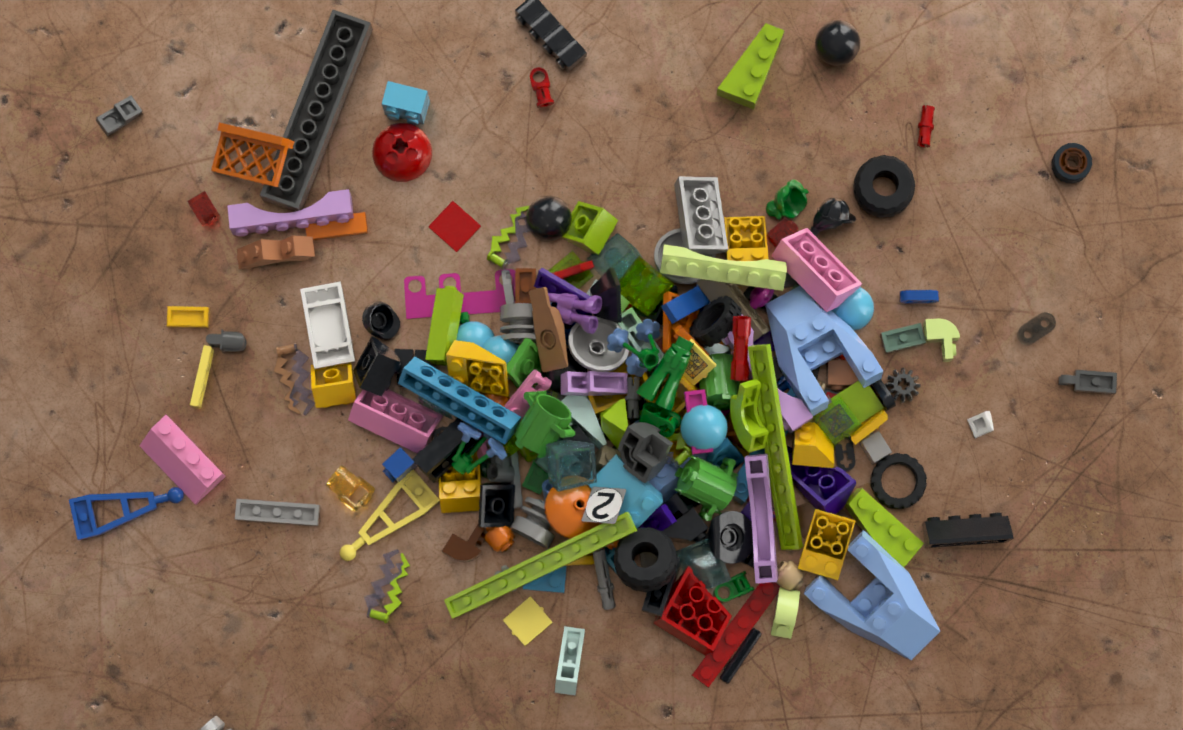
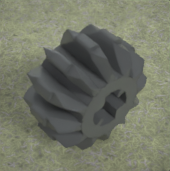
M901 368L899 374L895 369L893 370L894 376L888 375L887 379L890 382L886 383L885 386L891 388L889 390L891 394H895L893 397L894 401L900 397V402L904 403L906 397L911 402L913 400L912 395L917 396L919 394L916 389L920 388L921 384L914 383L919 377L914 376L912 378V370L905 374V368ZM901 381H904V385L908 386L904 390H902L901 386H898Z

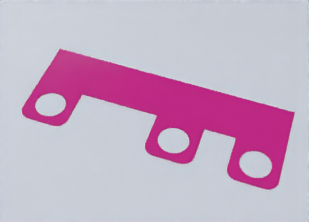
M505 269L510 271L512 276V289L515 301V270ZM498 270L495 273L496 290L462 293L464 297L461 312H468V314L500 312V307L506 304L504 288L499 281L502 275L501 271L503 270ZM457 273L440 275L439 288H445L443 286L444 280L452 277L456 280L457 290L461 292L460 276ZM423 276L406 277L404 279L406 319L432 317L435 295H426L425 278ZM412 280L420 281V291L416 293L411 292L408 288L409 282Z

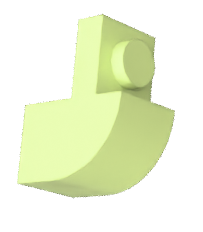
M925 319L923 328L926 343L941 342L943 362H951L953 356H956V344H952V341H958L960 338L957 327L946 319Z
M779 587L771 635L792 638L798 612L800 591H789Z

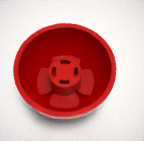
M409 123L391 124L377 135L373 143V162L377 170L384 177L396 182L411 181L421 176L429 167L432 159V146L427 135L419 127Z

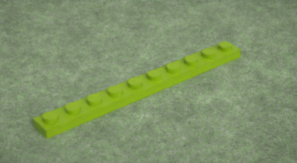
M770 344L751 345L748 347L753 380L757 379L761 382L757 401L759 418L764 427L769 431L764 449L765 454H768L770 485L781 550H798L803 548L771 346Z
M625 512L618 516L615 524L602 523L444 599L452 619H455L637 532L636 526L630 513Z

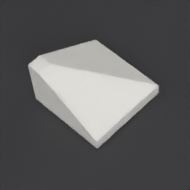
M985 411L967 419L975 438L994 431L990 411Z

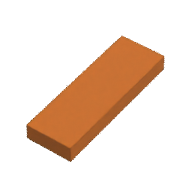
M353 213L354 218L349 219L345 223H338L335 220L329 221V224L319 226L317 223L309 224L305 228L306 236L313 237V240L367 234L366 213Z

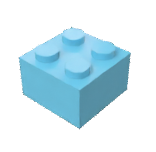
M388 81L382 100L384 114L392 120H399L401 118L407 120L406 122L409 124H424L430 103L428 91Z

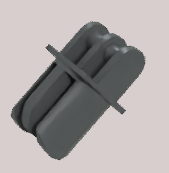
M221 329V334H209L206 336V342L211 347L220 348L222 353L224 351H243L247 346V341L240 332L224 331Z

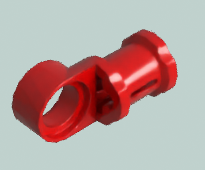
M534 68L530 73L532 89L536 93L537 108L551 106L555 102L551 99L549 90L551 86L548 74L544 68ZM535 73H543L545 76L542 82L534 81L533 76Z

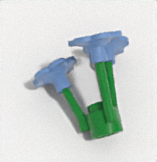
M645 319L643 323L637 324V339L650 343L652 348L643 349L641 352L628 345L629 340L627 337L629 333L626 330L616 328L613 334L607 337L608 350L619 353L622 349L626 348L632 352L631 356L625 360L626 370L629 374L641 377L644 372L651 371L658 364L659 357L657 354L659 350L656 348L654 339L660 336V325L656 321L652 322L651 319Z
M462 422L458 425L457 428L463 433L456 454L452 457V466L459 473L464 475L467 472L469 474L480 463L495 455L501 460L507 457L503 445L495 438L486 433L482 434L472 425ZM483 435L468 454L464 452L461 455L465 444L470 441L471 437L479 439ZM488 439V444L491 448L486 451L484 456L472 463V456Z

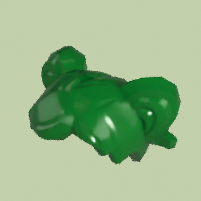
M795 179L788 181L786 185L777 191L774 199L767 203L766 213L769 216L776 217L777 220H780L782 216L795 218L806 207V194L809 191L804 189L803 185Z

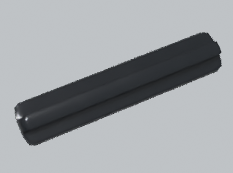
M752 628L721 674L720 679L726 684L730 683L761 637L762 633L759 630Z

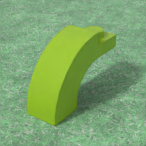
M757 379L740 383L738 394L731 396L730 414L735 433L748 453L765 448L769 433L762 424L757 411V401L761 388V382Z

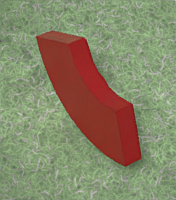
M591 260L553 272V274L564 279L591 270L594 265Z

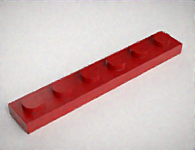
M776 582L759 583L723 632L714 651L705 656L691 676L709 688L778 594L780 586Z

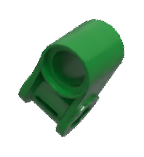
M647 402L643 405L639 422L648 423L661 429L659 434L664 437L672 436L682 421L676 412L669 411L653 402Z
M743 571L719 584L713 591V597H716L721 604H724L737 597L744 596L755 589L751 587L746 577V571ZM720 588L727 589L729 593L728 598H720L718 590Z

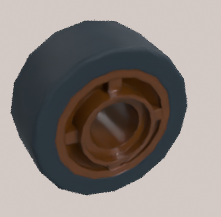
M1067 143L1061 146L1052 159L1054 175L1065 183L1082 181L1092 167V157L1089 150L1078 143ZM1067 160H1074L1076 167L1069 166Z

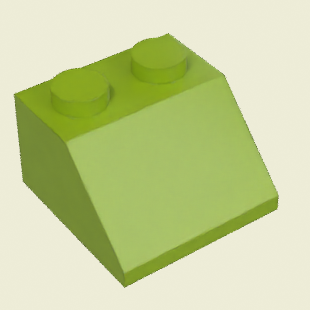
M578 201L571 213V226L562 238L587 252L599 255L610 234L613 232L618 219L604 208Z

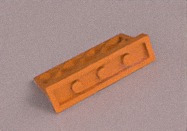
M219 122L217 130L221 131L211 171L278 187L288 148L293 149L295 141ZM230 138L233 146L226 150V140ZM246 142L249 149L242 154L240 146ZM262 146L265 153L258 157L255 150ZM236 150L238 157L231 161L229 154ZM276 150H280L278 159L274 161L271 154ZM252 154L254 161L247 165L244 158ZM225 158L228 165L223 169H219L221 160ZM268 158L270 165L263 169L260 162ZM241 161L244 169L237 173L234 166ZM257 165L259 173L253 177L250 170ZM273 169L274 176L271 182L268 181L266 173Z

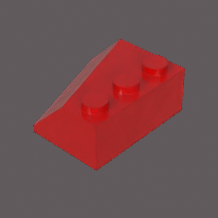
M687 566L675 583L662 617L656 616L653 624L706 656L716 648L732 615L716 597L710 594L705 588L706 585L701 580L699 581L692 573L693 570Z

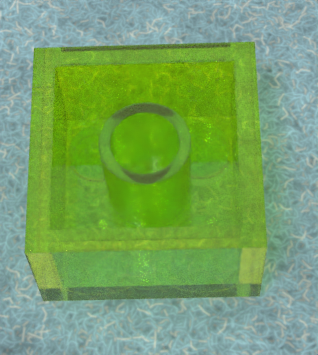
M640 256L636 258L619 279L621 295L647 316L663 299V294L668 292L674 285Z

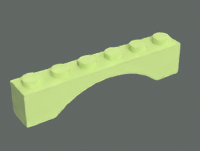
M664 245L660 273L783 291L787 265L786 262L768 259L758 261L723 260L693 252L685 247Z

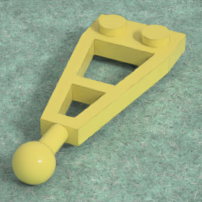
M411 470L399 483L397 482L358 532L360 537L351 545L347 544L341 547L340 557L345 561L353 560L356 556V551L365 543L370 546L425 515L440 502L439 498L415 470ZM403 488L420 509L394 524L384 510ZM380 516L388 528L370 537L367 531Z

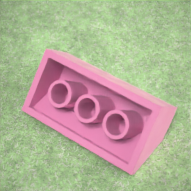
M808 228L781 239L772 254L776 261L786 262L787 273L826 313L839 307L862 285Z
M389 389L384 391L382 397L362 390L353 403L348 421L399 444L412 452L418 453L431 442L443 415Z
M167 415L150 429L139 445L195 505L226 477Z

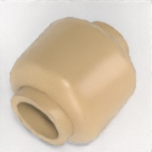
M781 561L777 565L778 580L776 583L780 587L791 591L793 589L798 590L803 585L804 572L798 569V566L793 561Z

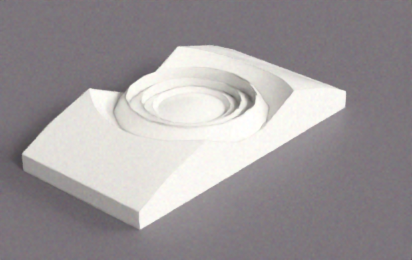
M341 281L300 289L314 369L355 362Z

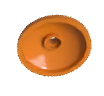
M579 478L564 479L556 483L546 496L544 509L550 526L558 534L568 539L602 524L582 522L591 493L588 481ZM577 502L582 504V508L577 506Z

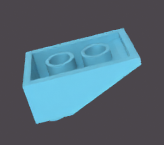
M615 454L588 482V485L591 489L592 487L626 489L619 515L629 512L636 528H638L663 503L662 493L649 482L643 483L623 467L622 459Z

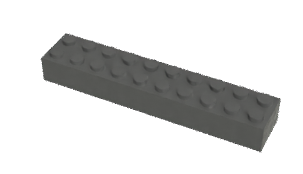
M332 10L283 135L284 138L295 141L293 149L288 148L278 187L264 184L260 193L263 201L293 212L304 208L372 33L371 22ZM277 150L274 161L278 159L280 150ZM273 169L269 171L267 176L268 181L271 182L274 176Z

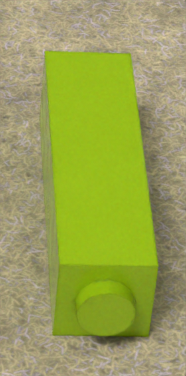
M454 286L436 289L425 360L433 365L447 366L446 354L454 340L457 339L464 295Z

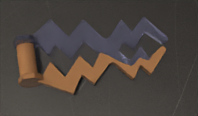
M296 342L291 345L276 347L278 357L274 372L282 374L280 382L290 387V391L284 397V400L290 402L287 408L297 414H301L295 407L299 401L293 398V395L298 391L302 394L299 399L308 403L303 413L307 415L315 402L307 398L312 391L302 386V383L311 373L301 367L309 357L298 349ZM296 352L292 360L297 362L291 370L300 374L295 382L288 380L292 373L282 368L288 361L282 358V355Z

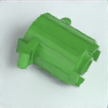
M724 353L711 354L709 357L717 365L708 373L706 378H702L699 381V390L705 389L707 405L714 406L720 411L729 410L731 396L738 394L740 386L739 381L730 379L733 356Z
M546 391L524 393V399L527 400L530 407L515 430L517 438L515 444L520 449L526 447L538 453V458H544L551 451L559 437L570 438L575 435V431L569 425L572 421V413L559 399L546 395Z
M690 455L689 458L691 459L683 468L678 467L675 476L678 477L675 490L681 495L702 504L699 516L703 520L710 521L714 513L721 514L720 511L729 505L737 487L736 476L738 477V474L732 471L736 461L724 458L721 466L717 467L697 456Z

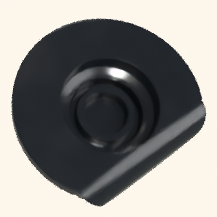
M726 511L714 517L709 528L711 554L724 563L734 564L745 560L753 550L752 523L749 518L737 511Z

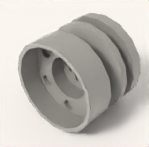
M514 303L505 304L500 307V321L509 323V325L500 328V332L505 333L501 335L503 340L509 339L511 342L521 345L526 337L537 344L532 304Z
M526 497L525 503L532 508L522 506L521 510L527 514V517L516 516L510 528L524 538L549 549L555 535L548 530L551 526L545 515V501Z

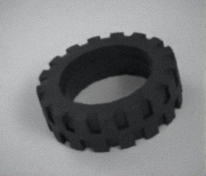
M718 297L717 300L711 301V304L706 305L703 308L704 310L697 314V318L692 322L693 325L690 326L691 332L689 333L701 347H712L715 343L721 342V339H725L730 331L732 332L733 316H741L742 309L731 297Z
M894 453L887 455L874 467L870 478V486L882 505L888 506V508L898 510L911 507L918 502L927 486V476L923 466L918 463L916 458H912L908 454ZM891 465H904L911 469L915 475V488L905 498L891 497L882 487V474Z

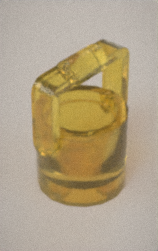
M343 465L331 475L326 483V486L338 495V499L353 511L364 507L372 499L371 496L375 491L371 484L362 477L354 475ZM361 485L368 493H365L358 503L355 504L349 498Z

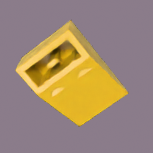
M765 216L724 217L728 244L726 260H769Z
M454 340L446 354L448 375L477 392L508 397L506 361L475 343Z
M477 451L472 456V463L478 460ZM480 464L469 474L466 472L464 475L456 471L452 466L439 478L441 513L479 511Z
M815 509L799 558L798 569L838 580L856 520Z

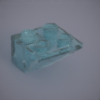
M709 538L676 551L677 557L680 558L683 572L689 566L697 579L706 585L705 588H713L731 580L726 564L711 554Z

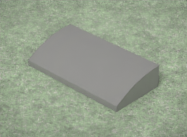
M679 176L674 186L683 247L702 255L727 252L728 244L718 178Z

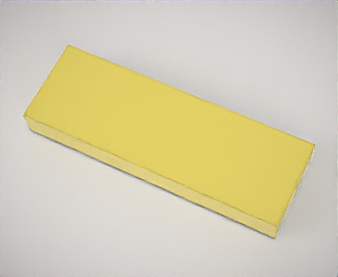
M204 345L190 402V406L196 409L202 407L214 355V349L211 346Z

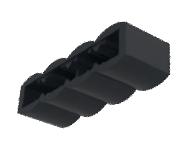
M526 0L515 9L516 21L521 26L525 25L529 28V35L535 41L539 40L543 44V50L548 55L552 54L556 58L555 62L562 70L566 69L569 72L587 57L585 49L539 0Z

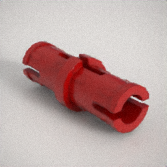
M930 105L922 106L921 120L918 123L919 137L917 146L922 148L930 147L931 132L934 130L933 116L935 107Z

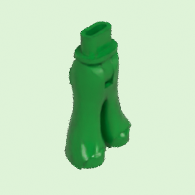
M679 336L676 343H672V346L665 352L654 372L638 388L636 393L653 402L664 378L669 373L668 380L655 403L672 411L676 392L689 363L690 355L692 354L690 350L694 343Z

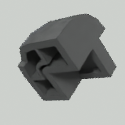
M637 422L627 427L620 441L618 451H620L621 459L624 463L623 467L643 483H646L653 479L664 467L669 459L667 455L673 443L659 434L661 429L656 426Z

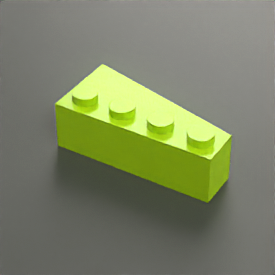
M765 23L717 88L716 95L754 110L785 30Z
M856 488L850 495L845 507L852 518L856 520L857 525L860 526L862 531L864 530L900 565L905 567L924 543L863 488Z

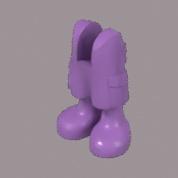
M548 293L550 302L557 303V309L560 312L563 324L572 325L576 322L582 326L586 333L594 334L596 332L598 318L591 315L577 314L576 309L597 314L602 307V298L600 296L593 295L587 300H579L578 296L574 294Z

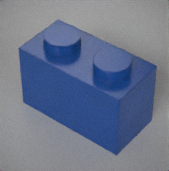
M401 447L382 463L385 468L383 472L392 483L395 480L399 483L411 470L417 468L415 462Z

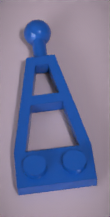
M172 487L167 493L157 496L154 495V492L89 494L69 499L77 540L104 534L157 509V504L167 501L179 503L182 501L184 493L179 487ZM148 499L149 505L131 513L128 500ZM120 500L124 516L97 528L92 501Z

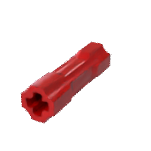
M733 316L734 350L730 379L746 381L749 380L748 341L751 334V317Z

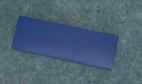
M697 286L661 307L671 323L674 324L703 308L710 301L701 288Z

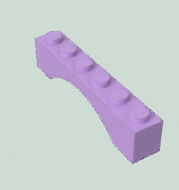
M349 189L328 192L312 206L290 213L267 212L249 203L228 205L230 230L233 235L240 237L254 232L264 234L268 230L285 231L291 227L306 228L312 223H317L319 226L327 225L329 221L335 220L338 223H345L349 219L354 218L352 196Z
M752 328L751 334L749 336L748 347L753 345L754 331ZM730 331L725 339H721L724 345L730 346L733 356L734 336ZM748 351L749 380H750V379L753 380L752 370H751V364H750V358H749V351ZM778 389L784 431L788 430L791 434L809 422L813 416L801 399L792 397Z
M768 454L746 455L745 467L752 520L755 582H777L778 570Z

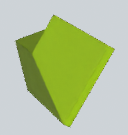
M620 399L600 413L602 431L617 449L628 427L625 399Z

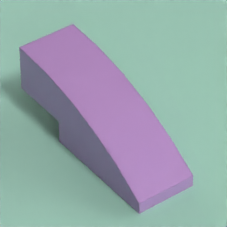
M567 371L560 375L561 395L599 396L627 394V373Z

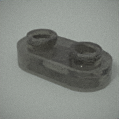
M1047 312L1037 315L1019 328L1017 332L1018 340L1024 345L1035 343L1055 328L1056 320L1052 314ZM1041 321H1046L1048 326L1043 327ZM1024 332H1029L1031 338H1026Z

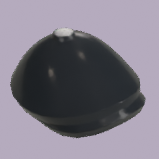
M376 301L365 308L362 322L365 329L371 335L380 339L390 340L397 334L400 328V320L390 305L382 301Z

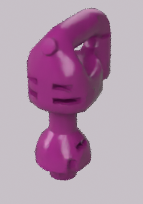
M755 287L750 294L751 308L757 309L758 307L765 306L772 298L774 289Z

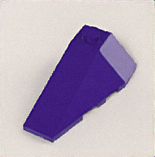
M787 446L792 481L795 487L816 509L836 514L843 509L856 485V481L837 466L835 468L792 465V448Z

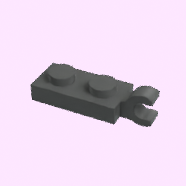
M1075 370L1074 376H1059L1058 385H1074V391L1116 394L1117 373Z

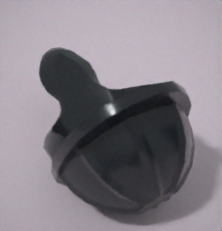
M829 198L817 208L810 231L817 237L820 231L835 229L843 223H854L856 217L850 213L848 204L838 198Z

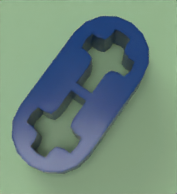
M937 290L900 291V303L929 304L939 302V291Z

